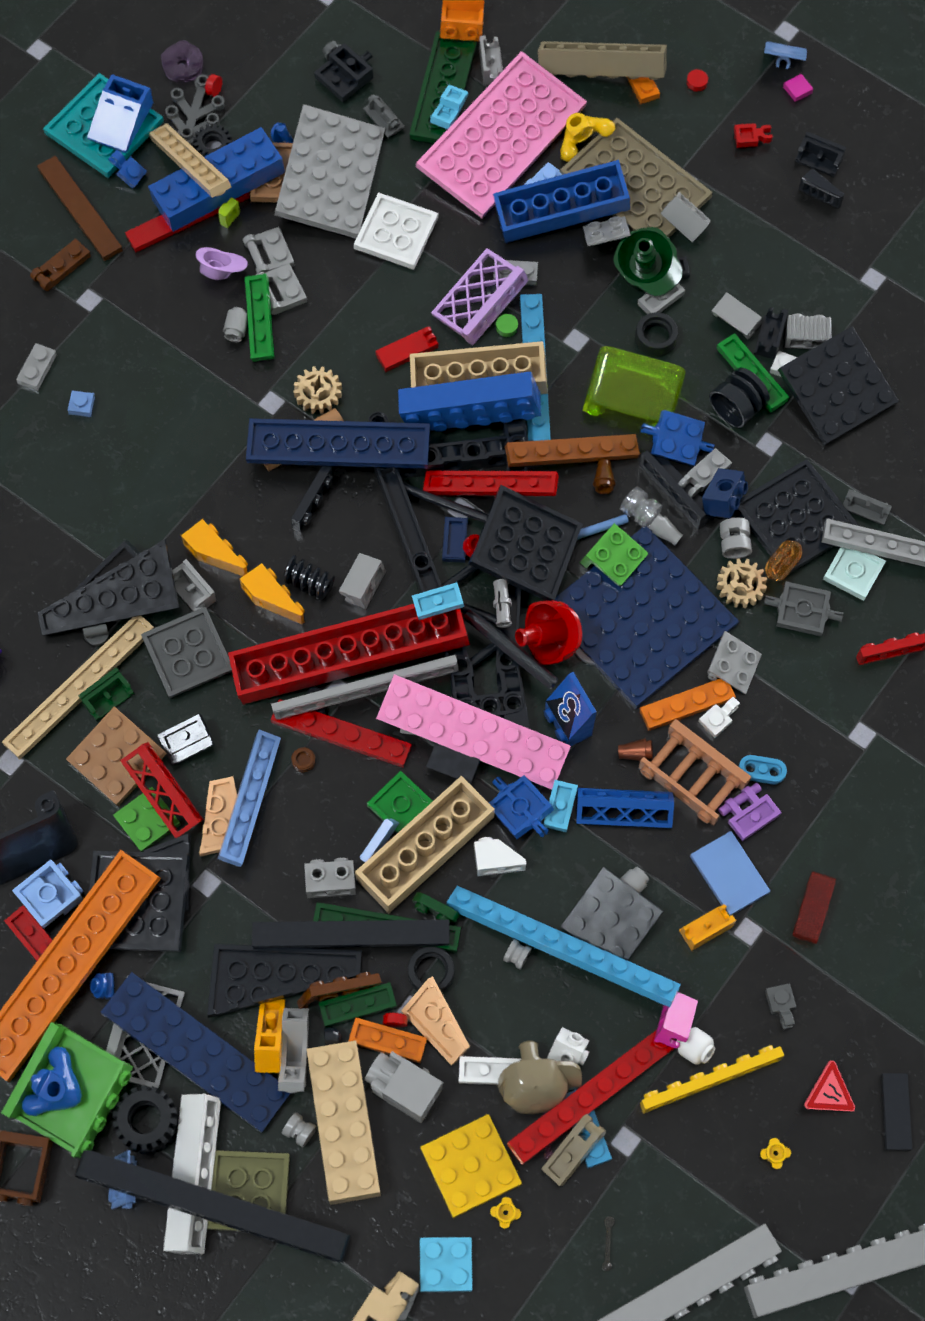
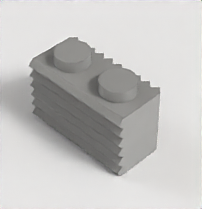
M802 314L788 315L784 326V347L813 349L831 338V317L826 318L823 315L809 317Z

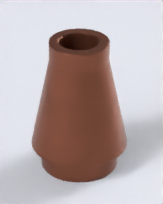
M645 738L618 745L619 759L640 761L643 757L647 760L653 759L652 740L646 741Z

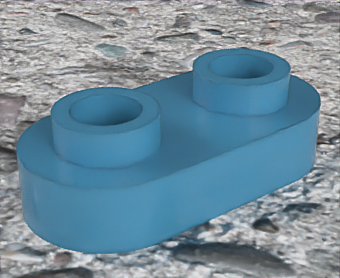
M755 755L743 757L738 766L751 776L750 781L768 784L781 783L787 774V768L782 761ZM751 766L754 771L748 772L746 767ZM775 770L778 775L772 776L770 771Z

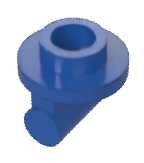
M278 122L271 129V139L274 143L294 142L284 123Z
M98 973L91 980L90 990L95 998L111 999L115 994L113 973Z

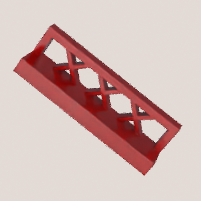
M149 742L140 745L120 760L175 838L180 837L204 820ZM139 754L144 761L143 771L133 769L128 761ZM146 775L155 776L158 781L157 790H151L146 787ZM160 795L170 797L172 800L171 810L161 808L159 805ZM174 814L183 816L188 823L180 831L173 824Z

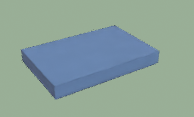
M732 831L690 855V858L719 903L726 905V912L729 916L771 892Z

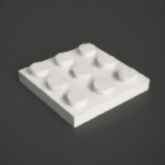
M378 193L355 240L354 249L414 270L436 224L438 213Z

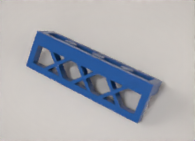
M577 788L576 824L672 828L674 812L673 792ZM582 806L593 807L597 813L592 817H582ZM610 808H617L621 814L616 818H609L605 812ZM634 809H641L645 815L640 819H633L629 813ZM658 810H668L667 820H657L653 814Z

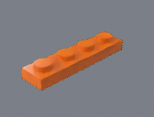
M717 679L640 707V713L648 731L670 724L675 719L681 720L711 709L715 704L718 706L725 704L732 697L736 698L730 684L722 679Z

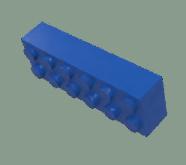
M262 127L204 157L229 180L231 188L227 189L224 194L212 198L182 169L151 184L148 188L154 204L172 232L221 207L231 197L236 199L285 173L281 155Z
M619 160L493 193L505 243L630 210V196Z
M531 371L398 389L399 415L403 422L430 424V431H444L447 428L455 427L467 428L470 425L478 424L484 426L500 421L507 423L515 419L530 420L541 416L540 390Z

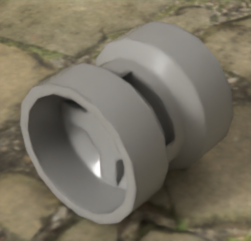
M295 1112L286 1123L282 1134L288 1138H295L296 1143L303 1148L313 1136L317 1126L311 1122L305 1123L303 1117Z

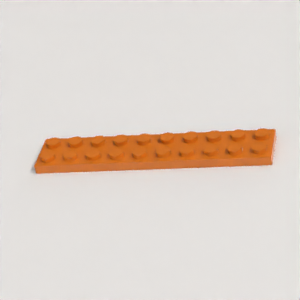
M120 850L0 1010V1076L6 1081L10 1082L41 1041L50 1023L56 1021L161 879L124 851Z

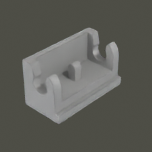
M480 36L479 52L483 85H490L503 71L501 51L496 36L493 38L494 42L487 43L486 36Z
M680 192L673 197L661 212L691 242L704 231L711 221Z
M727 292L712 310L714 316L723 319L741 332L747 339H750L762 324L761 316Z
M359 553L339 589V593L346 596L345 600L347 602L360 606L363 609L367 608L386 573L382 561Z
M187 559L172 570L176 591L193 612L205 606L208 608L217 601L215 592Z

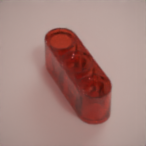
M812 871L795 924L793 937L817 944L836 878Z

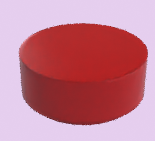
M702 70L691 71L687 76L686 83L688 88L693 91L704 90L708 83L707 74Z
M211 74L206 81L205 92L207 95L215 97L221 91L222 78Z
M473 534L464 540L463 550L467 556H472L480 535Z
M386 1013L383 1015V1025L397 1028L407 1027L408 1016L402 1013Z

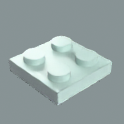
M841 547L823 580L864 601L886 561L873 554Z

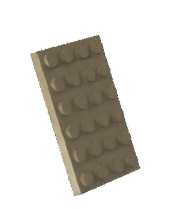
M616 118L613 121L615 130L610 136L602 137L600 134L597 135L560 169V173L564 175L619 160L630 196V210L612 214L611 216H625L630 231L640 228L657 227L669 238L678 229L661 212L673 197L680 192L700 209L712 197L713 192Z

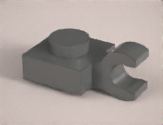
M790 983L766 988L765 993L771 1015L779 1013L783 1030L793 1028L795 1022L791 1010L796 1009V1003Z

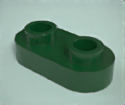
M417 892L412 900L417 911L426 915L429 912L437 916L436 920H449V924H455L460 915L451 907L420 892Z

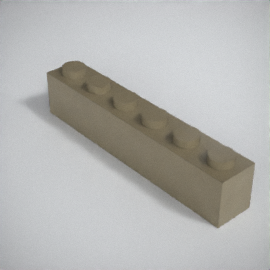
M541 42L538 49V64L553 76L557 74L566 75L567 77L586 75L589 78L597 76H607L608 78L627 76L630 79L648 77L649 79L657 80L665 76L667 45Z

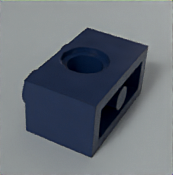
M717 469L702 497L706 515L724 518L732 517L734 511L739 508L742 496L748 490V482L745 481L744 471Z

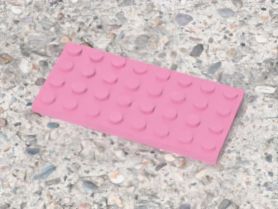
M521 51L418 160L416 167L480 218H483L495 205L493 193L510 189L566 128L567 118L573 113H580L586 106L587 101Z

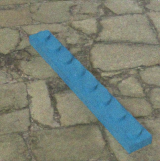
M542 294L520 295L522 343L543 341L545 349ZM540 394L541 416L527 420L528 441L551 440L548 394Z

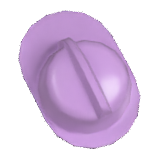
M204 247L196 251V258L200 262V273L210 279H226L231 273L244 270L248 264L242 256L218 249Z

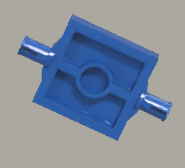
M662 410L659 422L655 427L645 423L641 427L643 428L641 433L653 435L651 454L695 466L697 454L700 450L709 453L714 450L712 449L714 444L702 441L705 422Z
M525 775L509 785L501 777L493 780V785L500 792L489 804L495 809L494 815L509 832L518 839L534 828L540 837H544L543 832L547 834L548 829L541 821L554 811L553 806Z

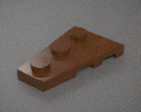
M364 972L352 979H347L344 976L334 979L331 983L324 984V981L314 982L309 985L310 987L297 1001L298 1008L308 1009L307 1006L312 1002H321L336 998L341 994L343 996L379 986L382 983L379 973L370 975V972Z

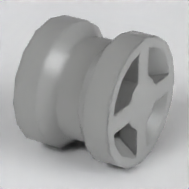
M514 939L503 961L507 963L512 962L516 968L521 970L532 948L529 946L524 947L520 945L518 940Z

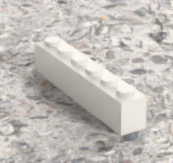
M207 1094L182 1095L172 1177L211 1190L221 1101L219 1100L220 1098ZM168 1208L163 1251L177 1254H204L208 1220Z

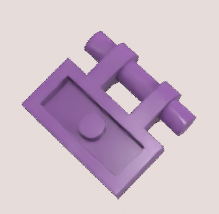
M758 783L751 787L746 786L741 790L742 793L733 799L730 797L724 801L723 806L718 808L722 816L729 812L734 815L728 823L742 842L782 813L768 794L760 799L756 794L762 790ZM745 801H749L751 805L742 811L739 806Z

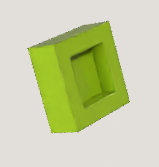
M232 197L227 203L221 205L218 212L220 224L226 228L240 214L239 203Z

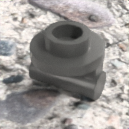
M106 624L83 628L84 636L91 645L99 646L108 640L109 632Z

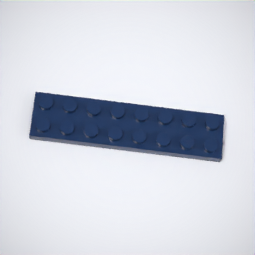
M250 418L246 462L256 464L428 469L430 424Z
M132 972L100 1012L104 1017L209 1095L220 1098L221 1104L260 1133L263 1132L290 1095L286 1091H278V1080L269 1073H255V1063Z

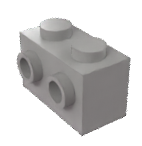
M336 858L334 862H324V860L317 859L305 864L307 898L356 895L353 860Z

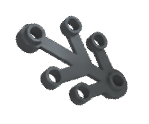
M199 75L196 78V93L191 107L184 99L182 89L174 88L171 91L172 101L178 104L188 118L186 125L180 119L176 106L170 105L165 109L166 117L174 123L178 129L177 133L191 146L194 145L193 137H195L196 131L200 132L199 128L203 127L206 129L207 124L210 127H213V124L219 125V116L213 112L216 110L220 111L225 107L224 98L222 96H215L212 98V103L201 108L204 95L206 94L205 84L208 79L207 75ZM207 116L205 122L195 126L197 120Z

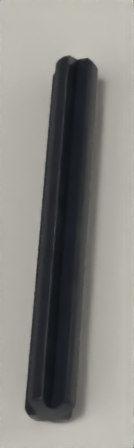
M474 609L466 612L464 619L548 689L556 686L558 678Z

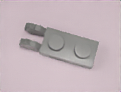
M715 448L693 467L678 484L684 488L688 483H692L694 487L688 491V495L693 498L709 486L718 468L728 469L732 462Z

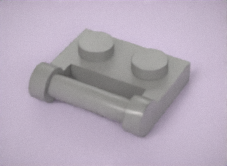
M279 227L257 235L250 234L243 238V243L249 249L256 265L257 274L260 272L266 273L290 263L291 267L295 266ZM262 244L270 264H264L256 245Z
M290 263L266 273L260 272L256 274H267L269 282H274L283 300L281 302L277 301L269 286L271 314L275 315L307 302V297Z

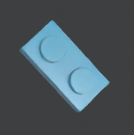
M457 582L412 595L419 620L464 607Z
M554 780L549 800L554 811L545 817L543 825L546 828L567 832L578 785Z

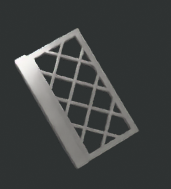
M147 983L164 996L169 994L178 997L176 1005L181 1007L185 992ZM113 1024L106 1051L121 1060L129 1059L134 1068L131 1076L137 1073L139 1079L131 1077L129 1083L152 1088V1086L159 1088L166 1062L160 1057L153 1059L148 1049L142 1044L141 1047L129 1053L124 1042L130 1035ZM123 1049L126 1055L120 1058ZM144 1049L150 1062L137 1068L131 1056ZM161 1059V1062H160V1065H159V1068H158L155 1062H157L158 1060ZM151 1064L157 1072L155 1083L144 1080L140 1073L141 1070Z

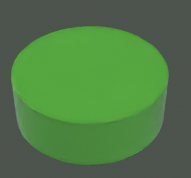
M510 314L501 315L496 321L498 334L503 337L513 336L518 330L517 319Z

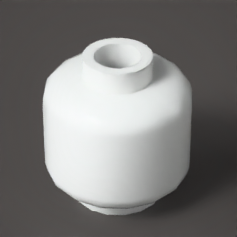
M697 1027L691 1028L686 1042L677 1040L680 1043L678 1053L695 1065L702 1062L704 1064L707 1063L714 1054L713 1038Z

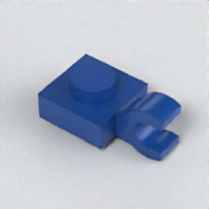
M118 150L108 158V161L119 169L116 175L132 189L147 172L132 157L126 161L123 154Z

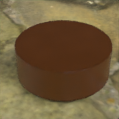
M305 747L295 750L291 757L294 769L299 772L312 770L315 766L313 751Z

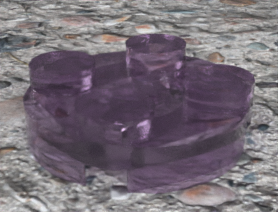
M180 40L177 44L171 45L161 55L163 72L173 81L178 82L179 79L189 82L196 79L202 73V53L196 46L189 44L186 40ZM180 60H186V64H185V65H184L183 63H181V64H178V63H179Z

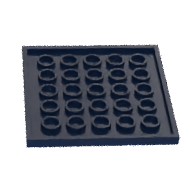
M646 525L631 536V538L644 548L648 555L621 586H618L599 568L594 566L555 598V601L567 604L579 617L582 627V642L579 648L595 663L598 670L635 709L722 638L724 631L729 633L739 623V620Z

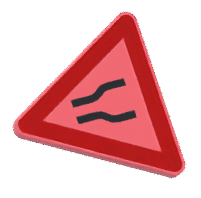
M828 1061L804 1104L805 1108L837 1111L855 1110L853 1101L835 1061Z

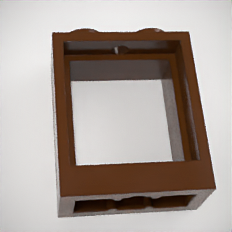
M0 1130V1178L8 1145L42 1150L33 1194L0 1189V1202H7V1199L11 1198L17 1199V1204L32 1206L33 1202L40 1203L53 1141L47 1137Z

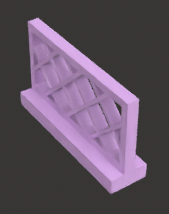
M486 248L431 314L463 336L473 346L529 280L522 268L513 266ZM488 257L494 260L495 266L483 268V263ZM508 269L511 271L508 277L499 279L500 270ZM495 271V280L484 281V273ZM480 274L481 282L469 284V279L472 275ZM496 284L497 290L493 294L485 295V287ZM481 288L482 296L470 298V289ZM466 290V299L455 300V295L459 291ZM482 301V307L479 310L471 311V303ZM467 304L468 312L456 314V306ZM452 307L453 315L443 316L440 313L444 308ZM468 317V323L463 329L457 326V319Z

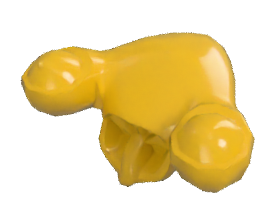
M578 112L570 115L566 120L565 137L560 150L561 158L569 162L578 154L576 144L588 139L595 131L602 137L610 136L615 130L614 122L607 118L585 116Z

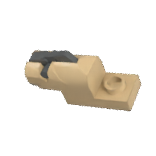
M398 1271L396 1276L384 1287L386 1290L384 1293L374 1286L352 1321H367L369 1317L374 1321H405L419 1291V1285Z

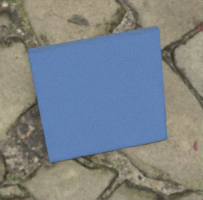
M766 42L764 53L779 56L776 62L777 67H779L781 60H786V69H788L790 58L806 61L807 49Z

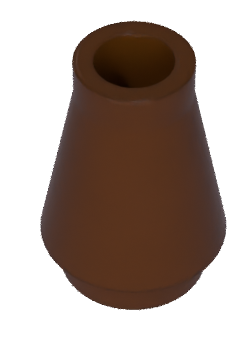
M601 459L597 463L593 486L598 493L608 494L613 491L616 483L610 460Z

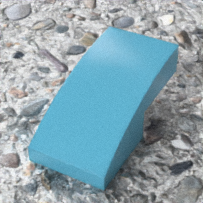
M448 85L440 97V104L431 115L430 123L449 129L458 117L468 92Z

